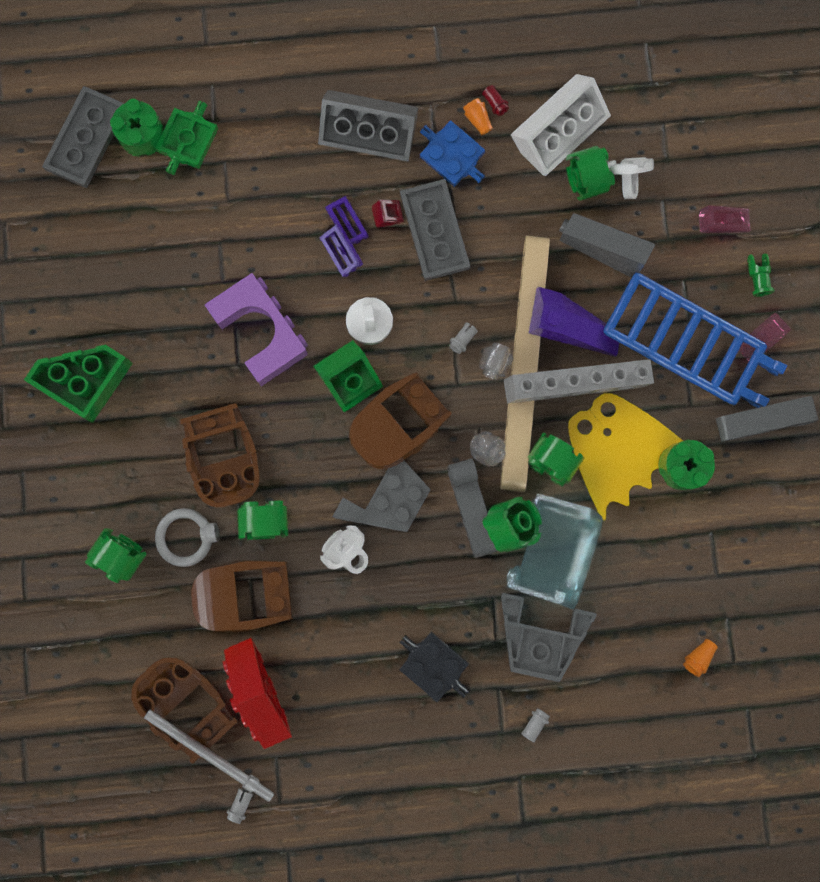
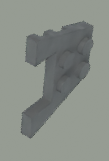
M403 460L400 464L388 468L366 509L342 498L332 517L339 520L407 532L431 489Z
M502 593L501 601L510 671L560 682L574 658L581 641L584 640L591 623L594 622L597 613L573 608L570 629L567 634L519 623L524 598Z

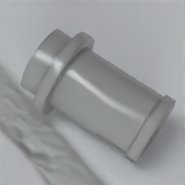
M465 323L456 337L450 339L449 347L458 354L466 351L467 344L478 332L474 326L469 328V323Z
M539 708L536 711H532L533 716L521 733L532 742L536 741L544 725L549 724L548 719L550 716Z
M239 788L231 809L227 810V819L241 824V821L246 818L244 814L254 794L247 793V790Z

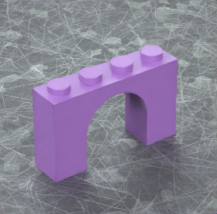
M251 273L206 303L205 307L221 329L241 316L253 312L265 314L273 320L275 334L272 342L267 348L245 362L260 386H263L306 357L308 353L305 348L308 344L301 334L295 335L292 330L295 326L287 315L284 317L281 315L279 309L282 307L274 296L269 298L265 292L268 290V287L262 278L256 279L253 273Z

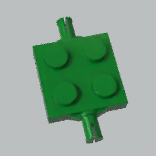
M198 101L194 112H184L174 107L155 147L158 153L166 155L171 159L165 170L167 173L175 175L179 164H187L200 169L218 131L216 124L206 121L202 117L208 106L206 103Z

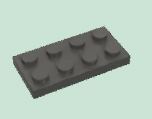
M83 86L42 166L44 170L87 188L114 136L110 120L115 111L124 103Z
M445 179L401 190L400 197L424 281L469 270L470 263Z

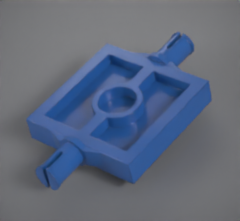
M451 120L437 133H434L427 125L424 126V129H421L420 133L429 140V144L420 154V158L452 186L455 187L462 178L468 175L473 177L478 183L481 182V179H484L485 175L475 167L477 161L485 154V149Z

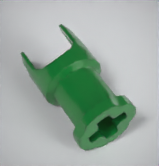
M749 254L747 263L749 276L753 279V296L761 297L774 293L775 290L771 287L769 276L771 267L768 254L762 255V266L756 265L754 256Z

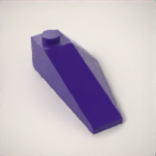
M537 287L529 334L614 357L617 356L619 342L604 334L605 322L562 293Z

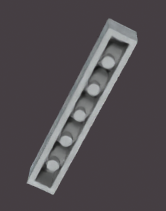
M650 359L517 374L504 379L507 404L635 389L654 383Z

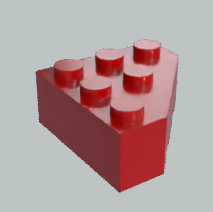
M252 638L224 649L225 661L222 663L225 672L229 675V679L226 680L228 689L233 694V698H230L231 706L235 713H240L244 727L250 728L253 740L255 742L259 741L262 747L266 749L291 738L292 735L284 709L281 708L270 676L268 677L263 664L264 661Z

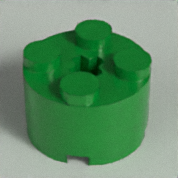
M129 99L115 111L110 120L112 131L126 152L133 156H148L157 152L155 147L164 128L157 113L149 104L136 99Z
M593 146L568 154L566 157V161L570 160V166L566 167L568 181L573 193H579L580 196L577 197L579 201L607 193L610 190V186L615 184L614 174L608 168L607 161L609 158L604 147Z
M542 433L527 457L529 458L528 463L531 465L530 468L540 475L545 472L552 477L550 479L552 482L561 487L565 483H570L585 458L581 453L578 456L573 454L574 448L563 440L551 434L547 438L546 433Z
M695 440L675 443L665 449L659 458L658 469L660 475H662L668 486L676 490H690L705 486L712 478L715 470L714 453L703 443ZM685 461H687L689 469H687V466L683 465Z
M516 497L496 504L490 508L487 516L483 518V526L487 530L497 551L510 552L534 545L539 541L542 533H539V525H542V519L538 509L530 500L525 501L522 499L523 497Z
M269 501L265 506H259V502H244L241 508L237 509L238 539H244L245 535H247V540L273 539L275 536H279L280 533L281 538L288 537L287 506H283V501Z
M104 528L87 553L88 558L85 563L94 569H101L106 572L105 576L115 583H119L120 580L129 581L147 553H140L143 548L127 536L120 533L116 537L111 535L113 530Z

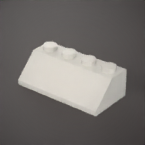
M576 74L521 124L511 136L520 153L542 175L547 176L611 115L595 79Z

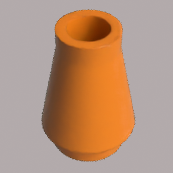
M479 98L472 100L463 107L464 115L480 132L481 136L493 129L485 103L481 102Z
M705 639L702 644L685 657L686 661L683 666L697 677H700L702 673L706 674L714 653L718 649L717 645L711 640Z

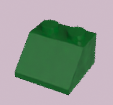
M354 340L313 366L343 412H346L383 387L366 355Z

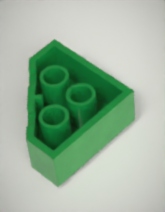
M101 345L89 350H78L62 354V356L38 359L24 378V381L93 423L133 363L109 346Z

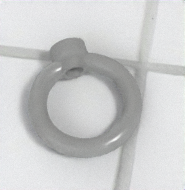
M188 508L176 509L165 515L159 522L155 533V543L159 554L170 564L180 567L192 566L200 562L208 554L212 543L219 542L220 540L217 523H209L201 513ZM180 518L191 519L200 526L202 544L196 553L188 557L174 555L170 552L165 542V533L168 526Z

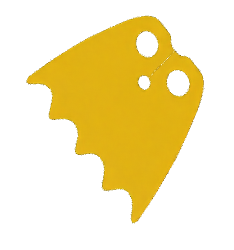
M604 393L594 400L593 406L588 411H579L569 420L568 424L574 454L578 456L581 453L585 458L579 470L593 503L603 520H606V508L610 502L615 501L629 506V491L633 486L640 485L651 489V474L655 469H658L659 458L662 452L669 446L683 441L645 411L627 400L610 393ZM610 402L614 404L616 412L613 416L606 417L601 413L603 403ZM581 420H588L592 424V431L587 435L581 434L577 429V425ZM604 428L611 430L610 436L603 434Z

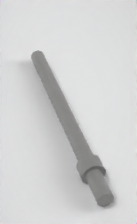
M149 710L145 715L144 719L243 784L242 788L248 792H254L268 802L274 796V792L260 784L258 778L252 774L248 776L152 710Z

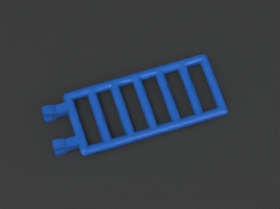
M634 273L603 330L604 334L731 405H736L740 398H742L755 408L766 406L770 400L769 398L747 388L754 371L759 365L772 375L778 376V374H783L787 368L786 364L764 354L767 349L765 342L641 273ZM640 284L651 290V293L628 335H625L616 330L615 327ZM659 296H662L671 301L672 304L649 347H646L637 342L636 339ZM682 307L693 315L668 359L657 353V350L679 309ZM703 319L714 325L689 371L677 363L698 324ZM723 330L735 338L712 381L709 382L698 375ZM744 342L755 348V351L731 394L719 386Z

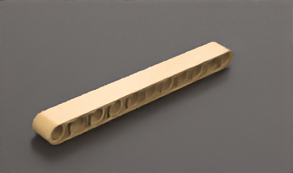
M525 236L511 375L534 373L538 369L541 337L529 334V327L537 287L545 288L549 238ZM534 401L508 404L500 490L525 492Z

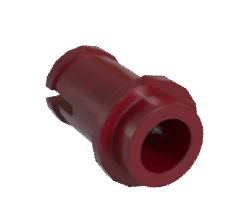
M491 85L483 91L482 95L492 107L493 114L502 116L509 110L508 101L503 100L495 86Z

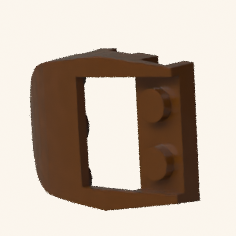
M417 372L386 387L354 418L349 427V440L353 448L367 464L374 468H392L412 454L418 453L438 432L442 424L451 418L452 413L443 406L425 385ZM397 391L428 426L427 429L413 440L382 405L385 400Z
M234 403L180 419V424L184 426L185 438L182 439L186 456L185 465L201 500L213 507H227L249 499L259 486L260 476L255 445L237 404ZM240 429L247 454L201 467L194 442Z
M232 561L202 571L193 582L191 590L193 613L197 622L207 630L214 632H248L293 619L287 561ZM262 569L267 618L240 621L235 572Z
M166 657L154 662L133 684L131 699L139 715L145 717L147 712L152 710L162 718L200 684L218 704L187 735L208 749L238 722L237 717L218 688L181 658ZM147 721L150 725L149 729L156 736L159 735L176 752L180 749L190 756L189 762L193 764L201 757Z

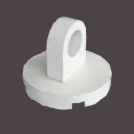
M645 157L625 158L620 164H616L615 160L607 163L609 171H612L614 175L622 174V190L625 199H636L638 195V173L654 169V160L652 158L646 159Z
M366 297L357 300L350 306L346 314V326L349 334L359 343L374 345L386 339L391 332L393 316L390 308L383 301L377 298Z
M350 525L346 526L347 530L342 531L340 529L328 538L323 545L322 552L324 554L323 556L320 555V559L329 569L344 567L346 570L358 574L367 567L368 556L362 549L364 534L356 526ZM359 555L358 564L352 566L351 560Z

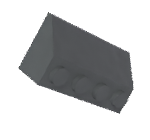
M327 90L322 98L318 144L409 161L419 107Z

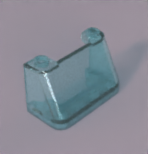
M537 493L532 503L538 509L542 519V525H539V533L542 532L541 537L534 545L527 546L521 566L516 565L514 569L509 570L507 587L569 609H574L579 601L603 522L602 516L592 508Z

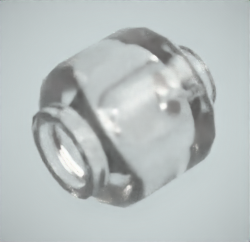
M498 343L485 347L479 362V367L485 371V377L497 380L498 376L506 377L514 359L510 353V348Z
M488 431L481 432L473 437L470 443V451L475 460L488 467H492L505 458L506 443L502 438Z

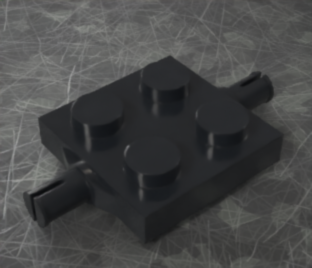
M432 631L423 641L417 644L408 638L407 635L401 639L399 643L410 651L408 659L399 669L403 674L436 702L452 688L462 698L466 696L470 689L465 687L459 681V678L469 665V662Z

